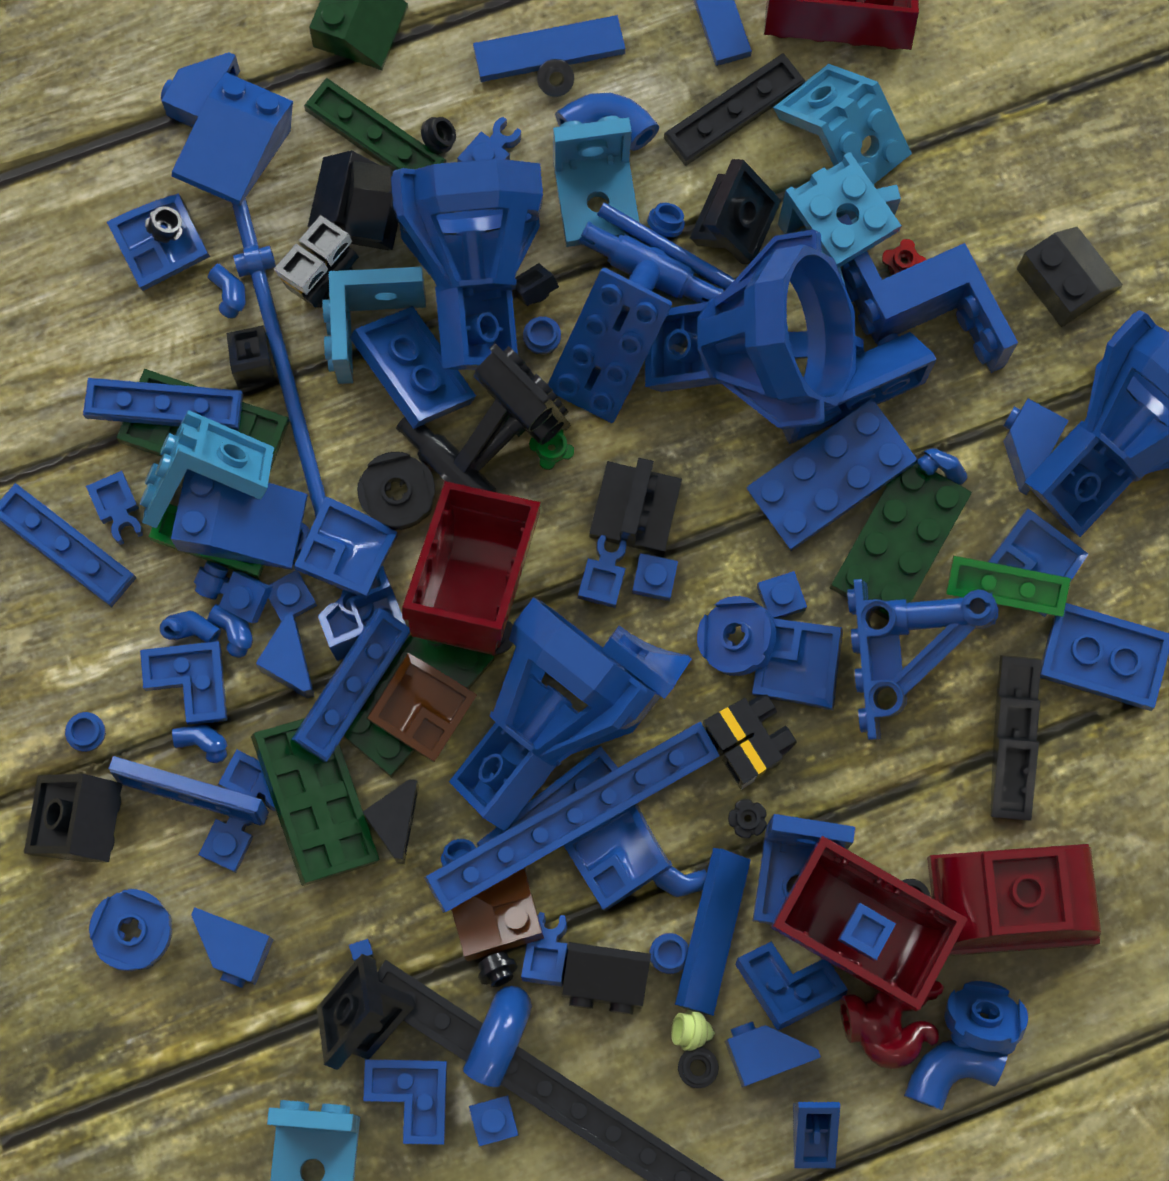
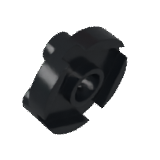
M388 452L377 456L367 465L368 468L363 472L362 477L360 476L357 487L358 499L366 515L393 530H404L419 524L431 514L436 494L435 484L431 471L422 461L420 462L404 452ZM400 482V487L406 485L408 489L406 493L402 494V499L394 500V497L389 498L386 495V492L391 490V483Z

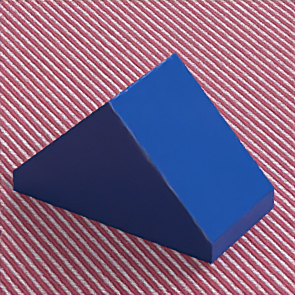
M293 614L285 616L257 660L256 665L262 673L305 698L315 697L297 622Z
M840 1102L793 1103L794 1168H835Z

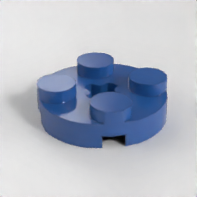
M742 596L727 597L714 604L717 607L711 610L709 615H704L698 627L697 643L702 656L707 659L712 667L730 676H743L754 672L756 669L766 667L770 662L771 653L776 642V627L770 612L750 598ZM741 626V631L745 633V637L741 640L740 644L735 646V643L728 640L729 634L735 633L736 627Z
M137 889L123 890L111 897H107L97 906L90 920V939L99 958L109 966L122 971L148 969L161 959L170 945L172 938L171 915L161 901L153 895ZM133 919L139 921L138 928L142 930L139 937H133L130 942L125 941V933L120 931L123 923L130 924Z
M971 981L965 983L962 990L956 993L953 990L950 993L944 1018L947 1027L952 1032V1041L959 1047H972L986 1052L1010 1054L1024 1036L1028 1023L1027 1009L1020 999L1017 1005L1014 1000L1009 998L1010 991L991 982ZM980 1014H988L989 1019L981 1017Z

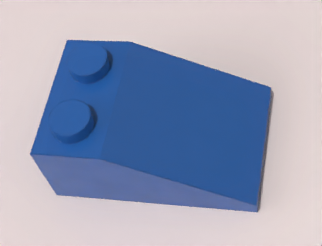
M225 72L208 95L172 170V177L240 206L291 132L293 101Z
M187 469L184 475L171 540L178 551L293 570L308 495L268 483V488L260 500Z

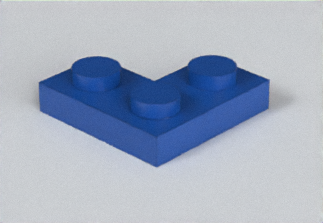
M219 641L140 650L143 689L145 691L183 687L185 717L188 725L227 721L222 652Z
M772 941L738 957L735 964L777 1031L842 999V996L846 995L848 991L831 963L824 959L792 974Z
M365 1060L363 1101L404 1102L403 1144L445 1145L447 1061Z

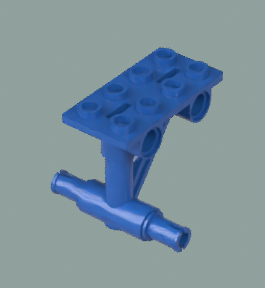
M589 221L578 243L608 257L607 261L610 262L611 266L629 274L630 277L627 279L607 268L601 269L548 385L558 397L613 423L672 306L670 300L652 292L654 287L675 298L685 296L697 303L708 302L712 297L715 298L722 294L724 289H719L694 276L695 272L692 271L691 267L667 256L661 249L649 247L626 234L624 236L620 234L617 237Z
M854 579V589H847L849 612L857 615L858 628L851 629L853 653L860 654L862 668L855 669L857 693H864L865 708L858 709L860 732H868V740L881 739L880 718L892 717L901 713L907 705L906 694L975 629H986L995 625L999 610L992 593L984 590H974L962 598L907 603L906 599L889 601L868 600L867 583L862 579ZM880 609L887 610L890 616L887 626L879 630L873 629L870 623L872 614ZM946 627L903 668L900 635H909L910 630ZM890 687L896 692L897 702L891 709L885 710L878 703V695L884 688Z

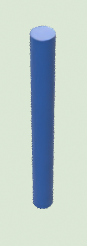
M605 202L597 213V216L648 246L661 249L667 256L691 267L692 271L724 290L735 279Z

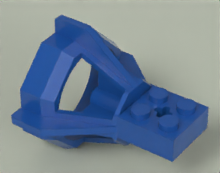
M486 159L432 164L418 169L401 168L394 170L393 176H391L393 207L396 219L400 225L401 239L436 284L435 292L443 369L476 370L492 353L489 348L494 343L503 351L509 346L518 354L512 290H515L517 285L516 273L540 227L539 213L543 200L540 163Z
M811 229L774 236L722 294L715 298L712 297L708 302L670 308L645 359V387L659 392L723 384L780 429L822 424L825 419L824 408L836 407L856 372V351L864 349V339L855 336V310L834 258L821 252V233ZM789 282L793 285L801 302L807 331L788 332L787 293ZM808 358L804 377L795 359Z
M1141 310L1133 313L1107 343L1104 358L1096 365L1085 421H1081L1025 481V484L1057 520L1079 537L1088 530L1132 481H1140L1147 473L1169 468V332L1157 326L1150 316Z
M534 597L512 626L509 640L516 648L494 711L490 713V717L495 723L449 781L484 819L504 832L513 820L520 815L524 806L545 783L554 768L561 765L560 762L571 754L632 733L661 697L601 650L602 647L567 621L553 608ZM545 672L588 706L580 712L572 708L573 703L550 685L545 686L541 682Z

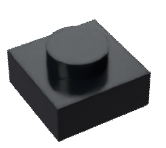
M538 263L515 277L517 285L515 290H512V293L528 307L531 304L545 300L550 292L559 288V285L554 275Z

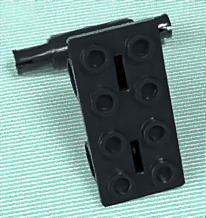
M494 343L489 348L492 353L478 366L474 373V378L487 390L495 401L460 452L444 435H435L425 424L413 429L404 417L396 427V430L401 432L418 450L419 460L425 465L429 464L444 481L496 492V488L479 471L515 435L520 437L527 431L540 445H544L560 430L564 429L566 431L571 426L565 418L569 411L564 407V404L558 399L549 385L539 375H534L512 348L508 346L503 351Z

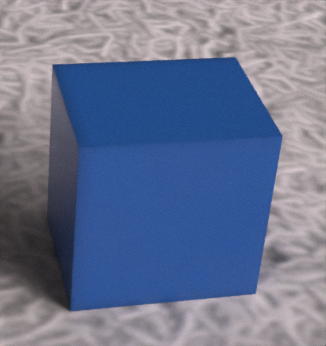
M369 939L349 945L354 962L361 954L369 957L374 956Z

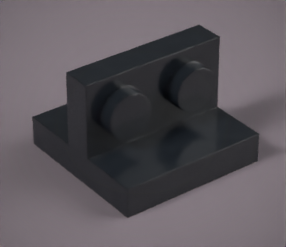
M732 159L726 173L717 175L690 239L697 246L726 248L741 264L749 265L762 247L781 199L744 160Z
M638 458L636 468L607 461L589 537L599 539L601 535H605L607 542L620 544L621 540H624L628 547L664 555L682 478L652 472L654 461Z
M361 954L317 1006L325 1066L338 1070L351 1054L369 1060L414 1008L412 995L379 982L376 960L374 958Z

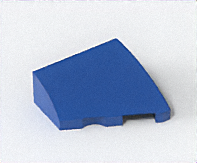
M383 566L367 599L343 590L341 597L336 602L330 603L318 615L329 648L337 661L345 658L377 608L381 607L407 626L405 619H402L401 609Z

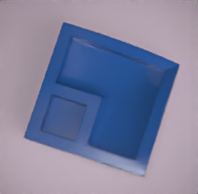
M179 193L150 202L107 221L142 291L210 257ZM163 206L176 210L182 219L181 228L183 231L181 237L176 241L170 240L168 243L154 240L152 234H149L145 228V221L147 218H150L152 211Z
M325 497L295 562L294 569L367 599L398 536V532L360 511Z
M1027 508L987 562L1069 577L1072 580L1088 556V553ZM1037 612L1043 617H1046L1047 615L1046 613Z
M772 618L776 627L775 647L771 653L768 665L762 669H756L752 694L756 697L767 694L770 699L834 710L843 637L842 627Z
M621 626L616 628L601 649L664 699L675 687L678 679L692 660L689 655L653 646L632 635Z
M637 804L564 845L603 910H609L673 867Z

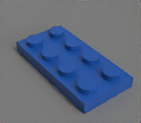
M872 398L748 485L746 489L790 551H793L915 465L918 459Z

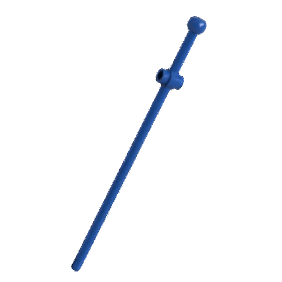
M245 198L240 206L232 203L244 248V253L233 255L239 277L251 275L316 517L326 495L266 275V270L275 268L276 263L270 245L262 248L258 246Z

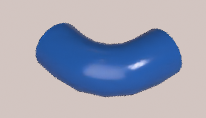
M611 92L585 95L568 103L555 113L559 127L569 121H579L584 124L597 122L606 116L629 117L632 131L630 150L632 151L644 147L659 131V125L644 108L631 98Z
M503 987L493 997L490 1008L463 1067V1072L478 1083L490 1087H499L516 1052L532 1008L531 998L520 987Z
M952 1040L941 1042L923 1055L910 1077L904 1096L929 1107L943 1110L952 1085L960 1079H976L995 1087L1004 1070L1008 1054L986 1052L972 1047L962 1048Z

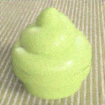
M687 1010L685 1013H678L673 1020L671 1030L672 1041L674 1045L681 1046L684 1051H695L697 1048H701L706 1041L712 1040L715 1035L711 1024L706 1021L704 1015L699 1011Z

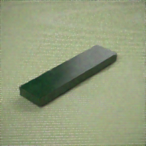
M327 77L304 105L306 112L384 166L391 167L393 172L401 168L418 169L432 164L446 163V159L429 150L427 146Z

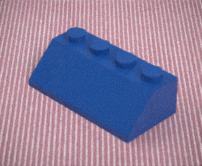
M911 332L898 336L897 333L890 334L878 341L877 347L866 352L864 349L856 351V372L836 407L824 408L825 419L820 425L782 429L789 445L834 425L838 420L846 417L872 398L878 405L925 384L937 360L934 353Z

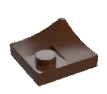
M407 653L366 719L425 758L435 762L477 694L424 661Z
M525 867L451 909L463 954L467 962L544 939Z

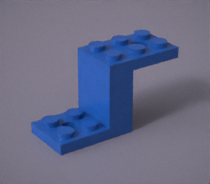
M848 214L837 218L845 225L853 224ZM965 243L883 280L867 251L840 267L851 302L854 301L860 312L858 315L860 326L866 335L871 334L876 344L890 334H900L956 308V316L961 328L965 332L969 330L975 342L973 347L981 364L986 363L991 373L1005 367L1018 344Z

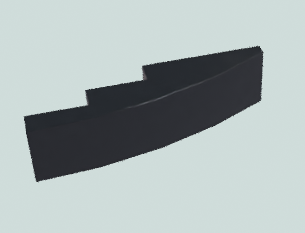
M1000 655L993 741L991 817L1030 821L1032 818L1039 749L1037 731L1041 701L1038 699L1042 664V660L1039 658Z

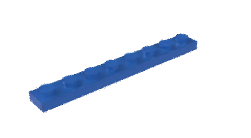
M700 721L425 876L424 879L441 910L445 913L720 755Z

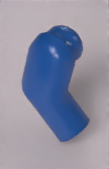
M216 264L209 272L208 279L222 290L223 302L219 305V311L229 319L236 318L239 311H243L246 305L245 286L242 281L221 264Z
M936 448L923 451L924 455L918 459L917 465L927 475H933L939 468L949 480L959 485L963 484L967 479V472L959 459Z
M215 604L207 620L226 630L229 641L226 647L228 653L237 658L244 657L253 643L249 623Z
M194 611L170 615L160 624V633L168 640H179L195 635L206 643L217 641L221 634L220 628Z
M196 725L172 729L175 748L197 745L206 752V759L211 763L222 762L227 757L225 748L228 745L225 738L210 726Z
M671 867L653 879L656 886L670 895L682 897L703 891L707 872L703 869L684 875L676 868Z

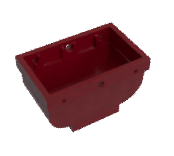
M444 482L402 606V619L408 620L412 637L495 655L496 649L500 647L518 589L519 580L540 515L541 502L452 482Z
M821 836L770 928L867 985L878 989L912 1010L919 1011L968 918L830 839ZM858 903H862L896 923L875 961L838 941L841 932Z
M1089 844L940 854L927 857L931 898L968 918L949 956L1095 946L1100 944L1101 926L1092 851Z

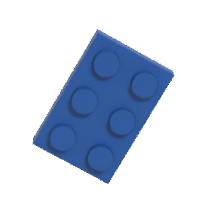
M413 306L356 328L349 337L413 429L470 405L476 397L458 370L443 369L441 345Z
M1066 603L1063 617L1054 615L1042 659L1040 678L1152 711L1156 705L1169 654V633Z

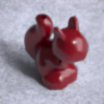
M934 982L922 1007L925 1006L928 1000L937 999L938 995L942 994L944 986L940 982ZM883 992L877 993L872 1000L864 1002L862 998L855 994L844 995L839 1000L840 1015L849 1043L859 1042L869 1059L882 1068L898 1069L908 1066L918 1057L923 1042L926 1041L931 1046H934L939 1040L938 1029L930 1022L915 1021L902 1028V1013L914 1010Z

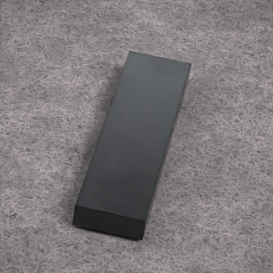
M782 53L666 131L664 139L683 164L687 166L773 108L805 83V79L785 54Z

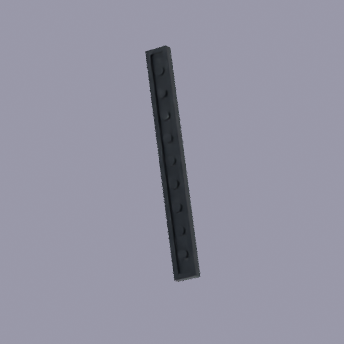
M385 960L377 972L379 982L413 996L414 1008L403 1021L466 1062L483 1023ZM519 1046L517 1047L501 1085L647 1181H724Z

